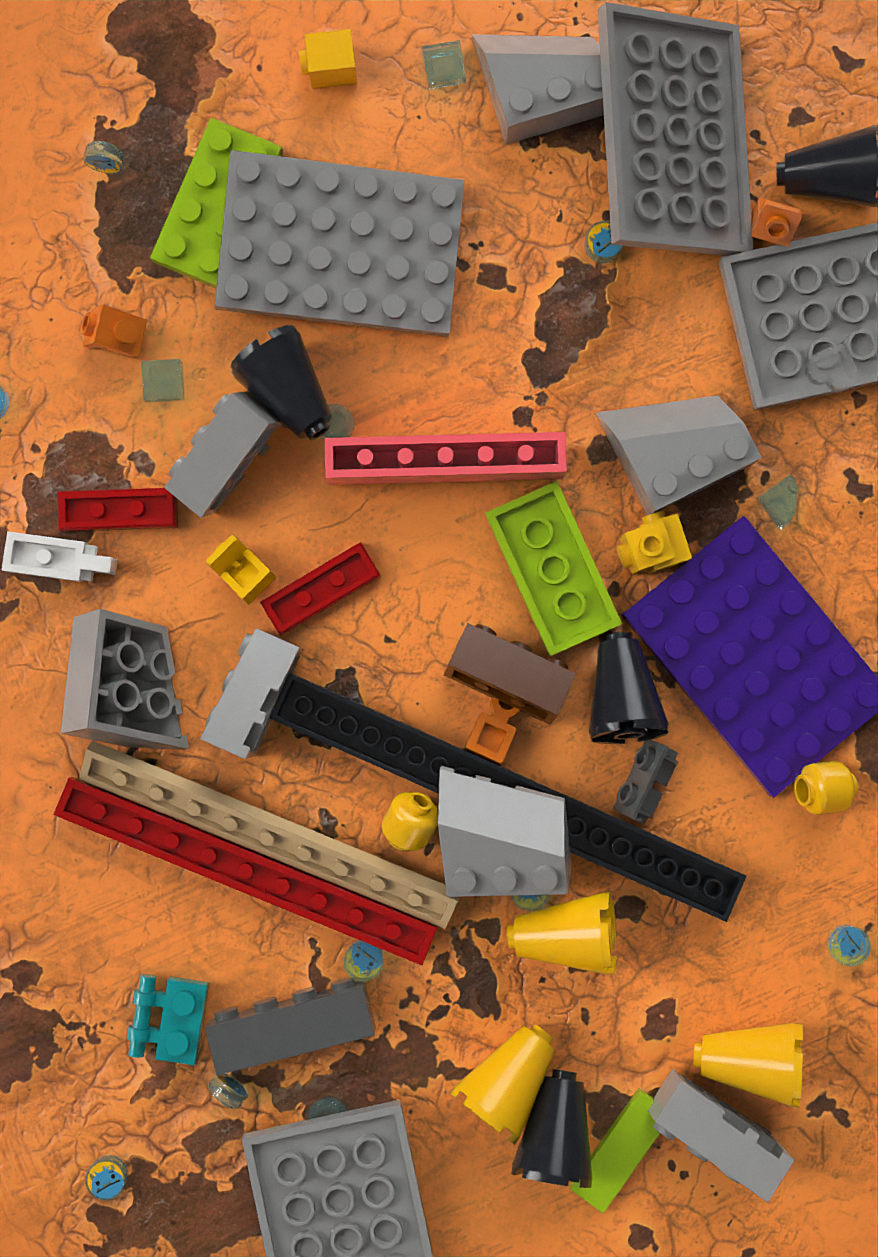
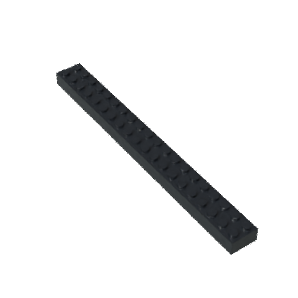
M293 673L289 674L270 719L438 794L440 767L445 766L455 769L454 773L472 778L479 775L490 778L491 783L511 788L521 786L565 798L570 853L725 922L728 921L746 879V875Z

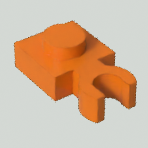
M492 698L490 701L492 715L490 716L483 712L479 714L464 750L500 766L517 730L516 727L507 724V722L514 718L520 710L515 707L505 710L501 708L498 699Z

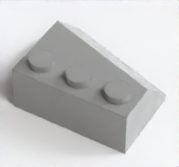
M472 34L473 44L506 145L604 115L600 45L593 37Z
M718 395L596 413L647 515L662 511L753 465L762 458L744 422Z
M103 609L94 610L73 618L61 734L129 748L189 749L187 735L182 736L178 715L183 713L180 699L175 700L171 677L175 674L167 627Z
M441 766L439 776L438 829L447 897L568 894L572 869L565 798L521 786L511 788L491 783L490 778L479 775L472 778L454 773L455 769Z

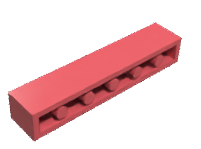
M565 432L325 438V478L329 485L563 479L567 472Z

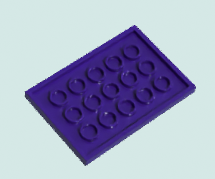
M745 516L739 518L696 553L691 560L685 562L621 615L772 798L794 782L796 777L801 775L804 766L817 763L878 712V677Z

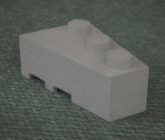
M249 391L224 395L215 405L213 413L216 416L208 427L204 425L193 436L191 440L193 448L186 458L184 456L179 458L169 471L171 479L164 488L200 518L215 513L246 476L244 471L255 456L259 454L262 457L269 449V446L265 443L276 427H287Z
M257 628L253 635L247 633L238 651V655L241 658L235 670L231 669L222 686L223 694L217 706L215 705L206 721V728L200 739L244 759L256 756L272 720L270 719L289 674L294 671L303 649Z
M673 1068L653 1098L654 1102L648 1110L655 1121L653 1127L659 1133L672 1141L677 1137L687 1145L686 1148L697 1158L704 1162L709 1160L731 1180L738 1184L741 1183L767 1203L795 1161L770 1131Z

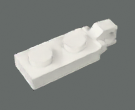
M7 531L1 570L83 582L85 580L93 582L94 572L116 575L118 560L112 557L98 556V547L89 545L86 542Z

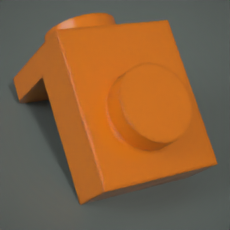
M759 197L753 209L751 237L789 247L802 219V210Z
M100 305L93 308L91 312H87L81 325V335L85 336L83 346L90 349L99 347L133 359L137 358L140 354L147 319L106 305Z

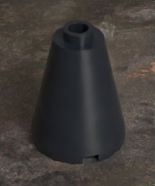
M872 125L785 153L784 162L776 163L777 186H784L785 194L878 207V198H876V191H878V140H876L878 125Z
M293 325L275 328L268 332L272 339L262 345L255 339L238 353L231 363L230 367L233 370L231 372L242 386L298 438L308 437L310 440L317 439L329 430L328 422L331 420L332 414L301 334Z
M625 632L607 635L606 641L600 643L598 649L589 724L591 742L599 744H625V739L638 738V742L667 735L669 733V722L639 641L630 638V634Z
M553 1069L552 1077H544L512 1163V1175L522 1174V1178L568 1186L569 1181L579 1183L580 1179L579 1188H591L593 1178L584 1082L576 1081V1072Z

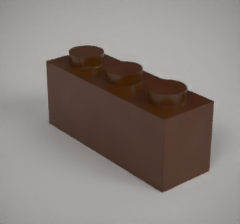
M467 623L444 672V676L491 698H496L512 708L515 707L521 712L551 725L559 715L576 673L568 670V666L560 660L554 658L544 659L533 654L532 649L521 642L512 641L510 643L497 637L496 632L487 626L480 624L473 626Z

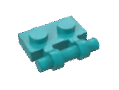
M141 974L139 989L134 990L132 1001L136 1005L133 1025L128 1026L127 1040L130 1041L128 1055L136 1058L144 1057L146 1042L157 1043L155 1060L195 1065L198 1058L209 982L170 976L167 980L166 992L155 990L157 976ZM152 1006L163 1007L160 1027L149 1026Z

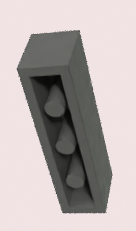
M354 977L343 978L332 982L331 989L316 992L315 987H309L293 992L292 999L277 1002L276 997H269L254 1002V1008L239 1012L238 1007H229L215 1012V1018L210 1020L205 1030L216 1075L374 1036L376 1024L365 980L355 982Z

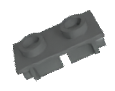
M653 740L645 741L635 755L634 765L626 782L618 791L617 801L613 809L643 824L646 823L648 817L652 819L663 793L653 789L652 786L655 781L667 786L678 764V761L675 760L678 752Z

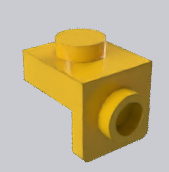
M662 521L632 530L619 538L621 545L617 546L618 556L624 568L630 567L632 575L675 557L674 549Z
M231 535L225 542L217 546L214 553L206 560L209 567L248 605L277 578L235 535Z

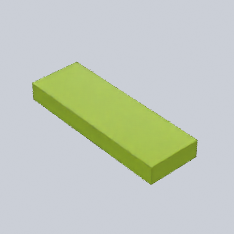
M640 1088L636 1090L590 1155L593 1178L591 1188H579L580 1179L579 1183L571 1182L570 1189L603 1214L660 1134L653 1127L655 1121L648 1112L654 1102L653 1097Z

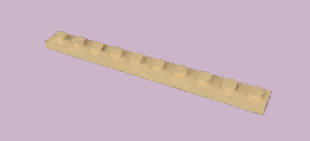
M92 741L86 749L79 779L441 928H446L456 907L459 897H447L446 886L443 883L98 742Z

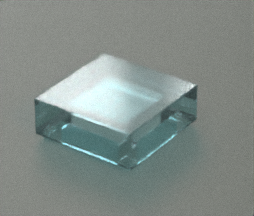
M460 40L422 46V57L428 89L466 83Z
M181 359L141 361L143 400L145 402L185 400L183 362Z

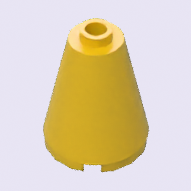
M602 892L515 916L514 924H508L507 927L509 949H515L516 955L522 958L606 975H615L617 956H611V950H614V945L617 943L614 903L613 900H610L611 892Z
M788 1023L703 1034V1042H695L693 1066L701 1068V1076L790 1107L800 1108L803 1067L801 1048L803 1024Z
M535 1024L531 1029L522 1026L456 1084L450 1094L456 1099L460 1093L464 1094L467 1097L463 1102L464 1106L499 1134H501L504 1128L512 1132L508 1141L515 1145L521 1136L555 1053V1049L550 1046L553 1038Z

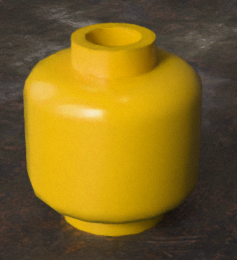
M838 761L806 765L802 769L801 775L796 777L794 783V792L798 803L814 815L839 813L848 810L858 791V783L855 776L850 773V770L843 763Z
M402 792L395 796L382 820V831L389 844L400 851H416L424 848L438 825V809L431 799L423 793Z

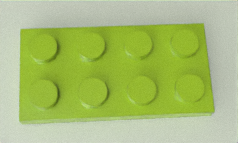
M210 118L150 259L157 265L217 289L230 151L235 150L282 157L283 149L282 146Z
M557 481L485 513L549 657L622 624Z

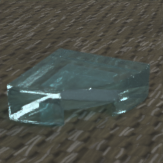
M792 474L757 498L779 530L791 521L797 505L798 487Z

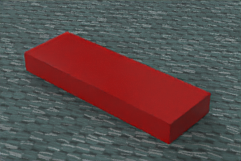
M165 488L57 492L58 531L178 528V499Z
M360 542L260 601L278 634L282 636L380 578L381 575Z

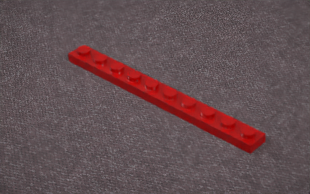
M74 777L68 778L53 814L419 965H423L437 930L436 925Z

